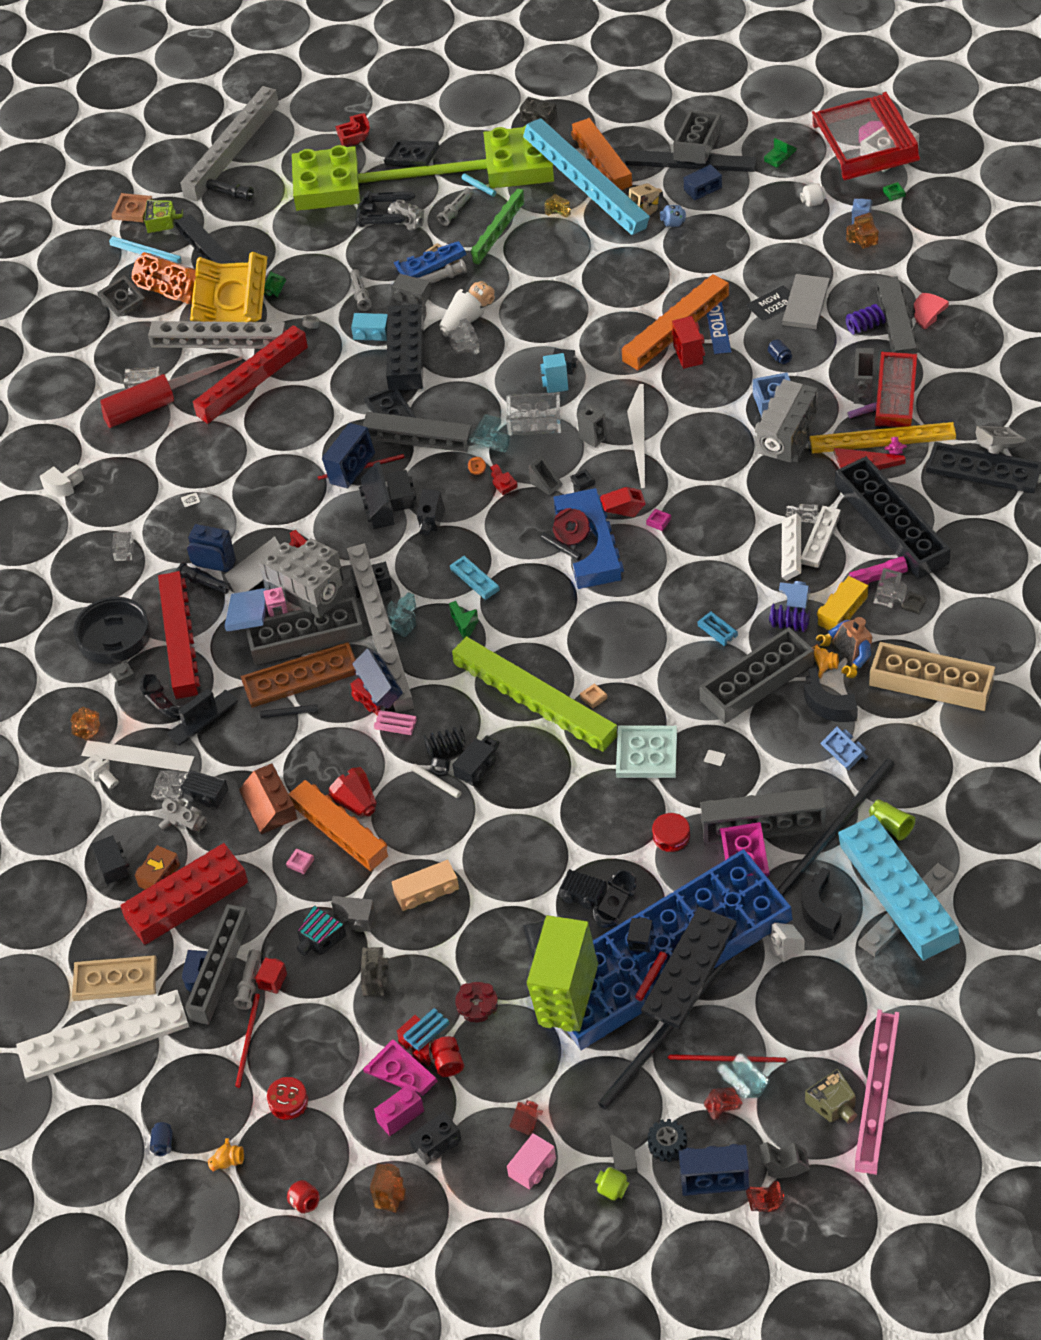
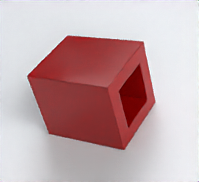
M265 957L255 977L258 989L278 994L287 975L285 964L281 960Z

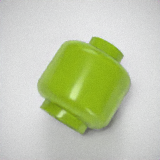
M608 1167L605 1172L600 1171L595 1183L599 1184L597 1192L613 1201L617 1200L618 1197L622 1199L629 1185L627 1175L613 1167Z

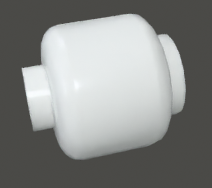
M818 183L804 186L803 192L800 193L802 203L805 202L808 207L821 205L824 199H826L824 187Z

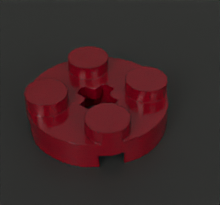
M564 509L554 519L553 532L555 537L568 546L582 543L590 533L589 519L578 509ZM570 522L572 524L576 523L574 531L567 530Z
M465 983L460 987V991L456 995L457 1012L469 1022H483L492 1013L494 1014L498 1008L497 994L489 983ZM475 999L482 1000L478 1005H474L472 1001Z

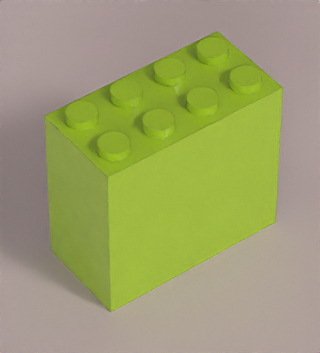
M546 915L527 980L538 1024L545 1028H562L568 1032L573 1030L580 1031L598 968V961L587 921Z

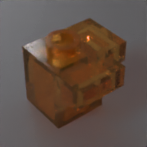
M870 212L854 217V224L847 226L846 231L847 241L849 243H858L863 249L878 244L879 231L874 225L873 216Z

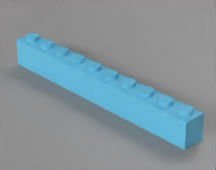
M540 118L526 125L523 137L626 231L634 235L646 229L650 216L544 120Z

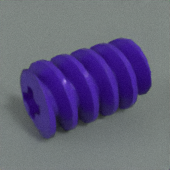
M877 304L855 311L853 314H847L846 325L852 335H854L855 331L861 333V328L863 331H867V326L872 329L873 323L875 326H879V321L882 324L886 322L885 315Z
M774 603L772 604L769 623L771 622L773 628L779 623L780 629H783L785 625L787 628L792 629L794 625L795 631H799L800 627L802 632L805 633L807 631L810 611L806 614L805 608H802L801 612L798 613V608L795 607L793 612H791L790 606H787L784 611L781 604L778 609L775 608Z

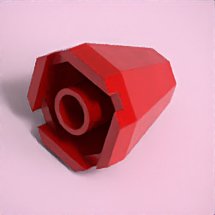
M361 767L351 768L347 771L349 775L345 777L342 774L329 787V796L334 802L359 817H369L375 812L377 803L367 775Z

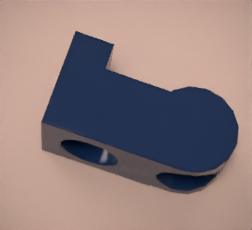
M187 951L182 979L186 990L192 992L208 951Z

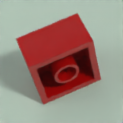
M692 316L672 320L673 347L683 369L703 364V357L705 356L704 347L702 346V344H705L704 336L699 333L698 322H694Z

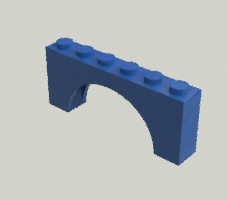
M596 488L553 497L556 515L567 508L582 511L588 517L590 530L598 540L594 551L588 557L573 563V573L578 589L620 581L621 573L624 572L622 561L618 562L620 558L618 548H614V535H610V522L606 521L607 512L602 508L603 505L600 499L602 495H598Z

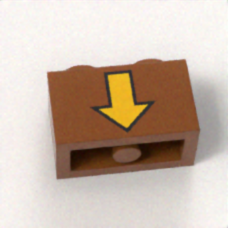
M157 845L148 854L143 865L136 871L135 877L138 886L147 889L176 872L180 867L178 855Z

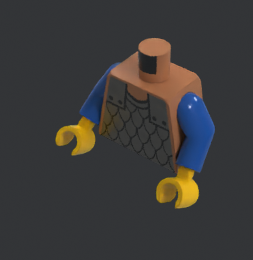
M857 617L854 620H845L829 630V634H820L816 637V641L824 639L823 643L819 645L823 647L829 646L833 638L832 642L852 665L844 666L841 671L843 674H847L846 677L855 678L857 675L856 669L861 668L865 662H868L871 656L873 637L866 629V620L862 617Z

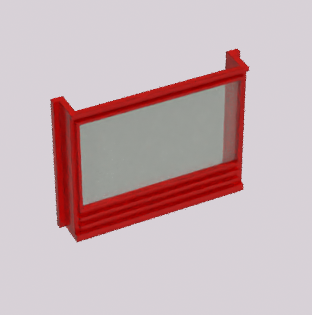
M883 92L882 95L858 100L817 111L816 113L812 111V125L814 128L820 127L839 160L843 180L920 160L918 142L887 92Z

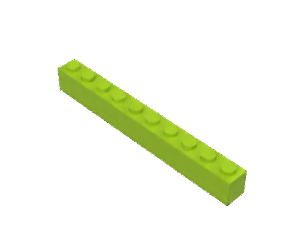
M467 636L452 650L453 662L457 667L467 670L472 676H477L487 685L497 688L502 694L509 695L517 703L524 704L532 712L539 713L546 720L557 724L561 729L571 732L576 738L589 743L591 747L604 752L618 737L616 724Z

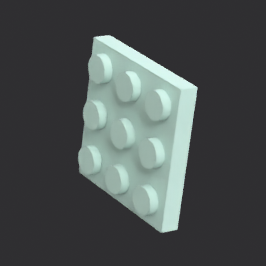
M618 726L616 778H676L677 726Z

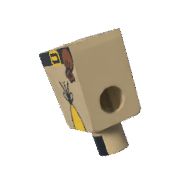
M646 183L629 189V198L648 215H651L658 209V200L663 197V191L660 188H655Z

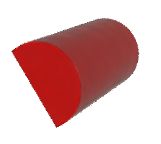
M162 374L100 400L103 418L108 427L112 428L174 402V396L166 376Z

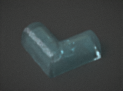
M485 414L471 435L470 441L475 445L504 453L509 447L510 435L497 432L501 425V418Z

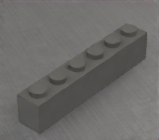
M898 276L877 278V295L880 307L885 315V326L892 352L919 353L918 342L915 343V330L912 331V319L909 318V307L905 306L906 296L902 295L903 284L899 283Z
M366 412L363 426L368 428L370 438L373 441L468 452L471 440L470 424Z
M227 904L185 1006L189 1021L209 1025L250 923L247 908Z

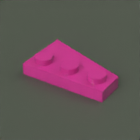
M393 1039L363 1068L365 1073L398 1087L404 1088L409 1084L420 1096H424L437 1082L436 1077Z

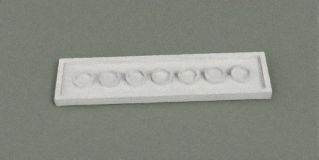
M174 990L18 1043L16 1046L27 1082L188 1028L189 1024L178 990Z

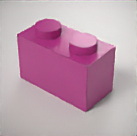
M408 1084L376 1107L374 1111L378 1124L391 1136L423 1113L424 1107L422 1098Z

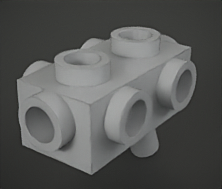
M396 200V202L391 203L389 206V214H402L406 217L404 222L394 224H404L408 230H416V228L423 226L424 210L418 208V206L405 203L404 200Z
M166 798L160 811L166 818L159 824V827L165 830L171 824L178 826L181 823L192 830L200 832L205 827L207 818L201 815L202 811L193 806L191 808L186 807V802L179 798H175V800Z

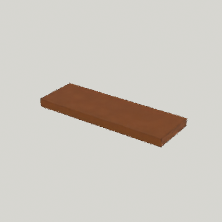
M349 642L240 677L251 708L356 675V669L352 664L356 659Z

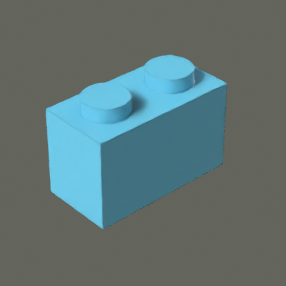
M354 313L351 326L353 340L387 341L388 314Z
M564 353L543 356V364H540L541 373L545 375L542 376L543 387L547 388L548 393L568 390Z

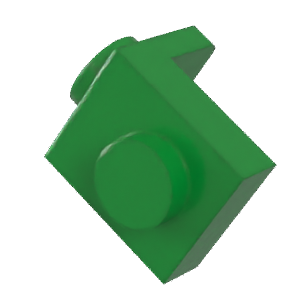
M270 272L265 282L264 294L269 297L271 295L278 297L287 279Z

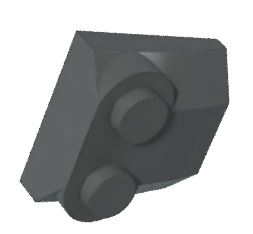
M125 275L97 292L102 305L110 308L118 317L131 313L145 300V297Z

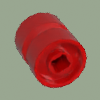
M441 1037L430 1045L433 1059H436L435 1066L438 1075L451 1077L464 1069V1062L459 1053L457 1040L454 1037Z

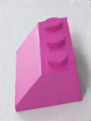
M761 822L720 829L725 860L744 849L766 877L770 875Z

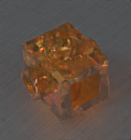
M83 706L73 713L71 717L72 735L89 740L99 731L98 712Z

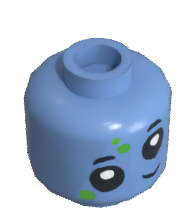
M666 205L663 211L660 212V220L667 227H679L685 222L686 212L680 205Z

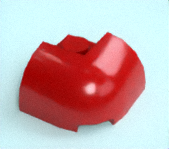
M365 113L351 116L350 122L335 126L341 145L346 147L365 141L370 131L369 121Z

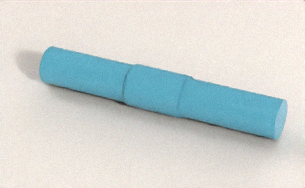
M465 173L462 175L464 181L492 197L496 195L495 190Z

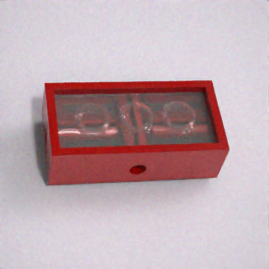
M881 352L875 426H911L917 354Z

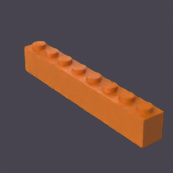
M714 274L705 279L697 288H694L686 297H683L675 306L671 307L664 315L660 316L653 324L649 325L642 333L622 348V361L636 370L641 369L673 342L672 320L692 316L694 322L699 321L729 296V283Z

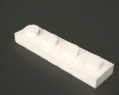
M827 506L822 507L801 556V564L819 567L841 515V510Z
M797 513L782 521V578L786 581L801 574V517Z

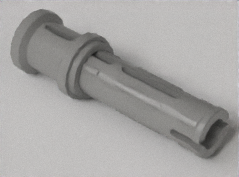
M466 187L451 204L445 206L443 212L437 215V220L441 225L448 226L450 220L458 215V210L473 196L472 189Z
M460 259L457 263L447 264L445 268L419 277V279L430 281V284L446 278L453 279L454 276L461 273L466 274L467 268L463 259Z
M354 269L350 272V277L355 289L354 298L357 301V308L361 311H367L372 307L369 292L364 288L360 271Z
M255 949L248 952L243 978L237 985L238 994L233 1002L235 1007L242 1010L252 1007L251 998L252 994L256 991L254 981L261 952Z

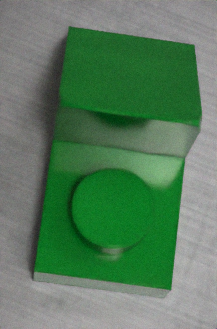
M774 138V148L764 156V162L778 168L797 148Z
M457 601L450 602L451 616L462 638L464 639L466 636L469 638L478 623L477 609L465 613L463 607H459Z

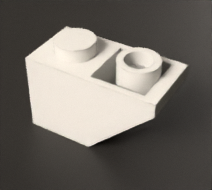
M772 924V934L770 935L772 939L771 950L776 957L779 956L783 963L804 951L805 940L793 925Z

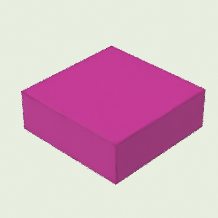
M654 509L646 520V525L663 531L671 520V515Z

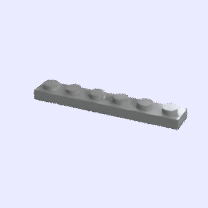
M937 863L922 880L936 897L954 879V873ZM887 913L858 941V946L875 957L901 930L889 913Z

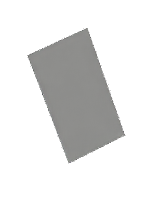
M273 537L224 574L227 581L231 584L234 593L249 591L263 580L259 562L280 546L276 537Z

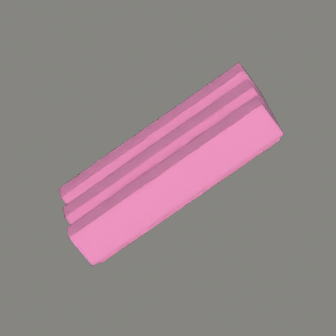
M379 710V716H377L374 723V729L412 735L417 718L412 715Z

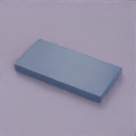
M265 588L231 594L225 621L227 632L263 626L267 607L263 592L266 591Z

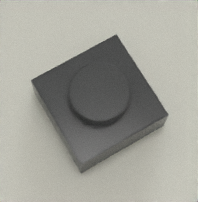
M127 661L109 669L118 686L135 678L134 672Z

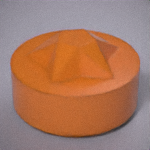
M473 457L468 462V469L473 475H481L486 470V463L481 457Z

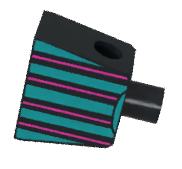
M314 905L297 930L301 943L296 949L303 956H306L311 949L320 955L324 954L346 936L344 924Z

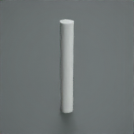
M414 764L411 770L450 795L455 798L461 796V791L419 765Z

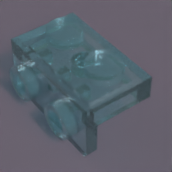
M739 1053L732 1063H721L717 1068V1071L722 1075V1079L737 1089V1094L745 1099L759 1098L770 1083V1079L743 1053Z

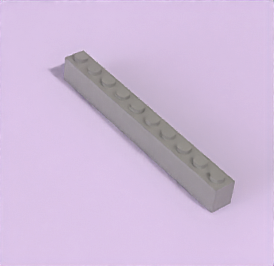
M262 86L180 182L184 198L198 201L208 190L206 187L207 180H216L279 105L276 89Z
M364 543L347 548L349 560L377 653L381 655L403 691V694L393 703L395 713L414 709L410 689L366 545Z

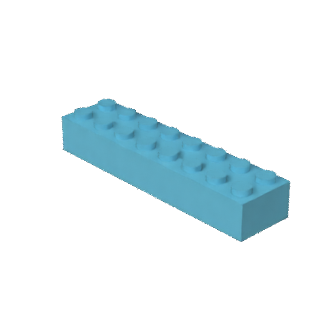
M875 815L838 832L841 849L923 961L960 943L958 926Z

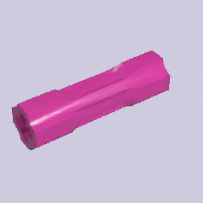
M898 557L885 563L850 572L849 576L864 584H869L876 580L908 572L905 558Z

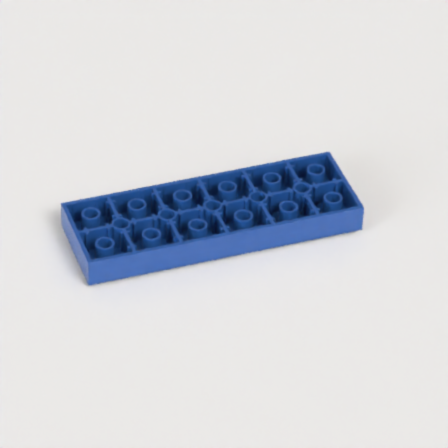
M744 849L631 917L637 919L643 917L653 921L654 935L650 953L629 951L627 938L631 918L593 940L598 968L580 1031L573 1030L568 1032L580 1051L642 1013L641 1009L698 907L737 921V927L715 967L772 933V924H787L793 920L791 906ZM659 953H666L667 958L642 1001L637 1000L635 995Z

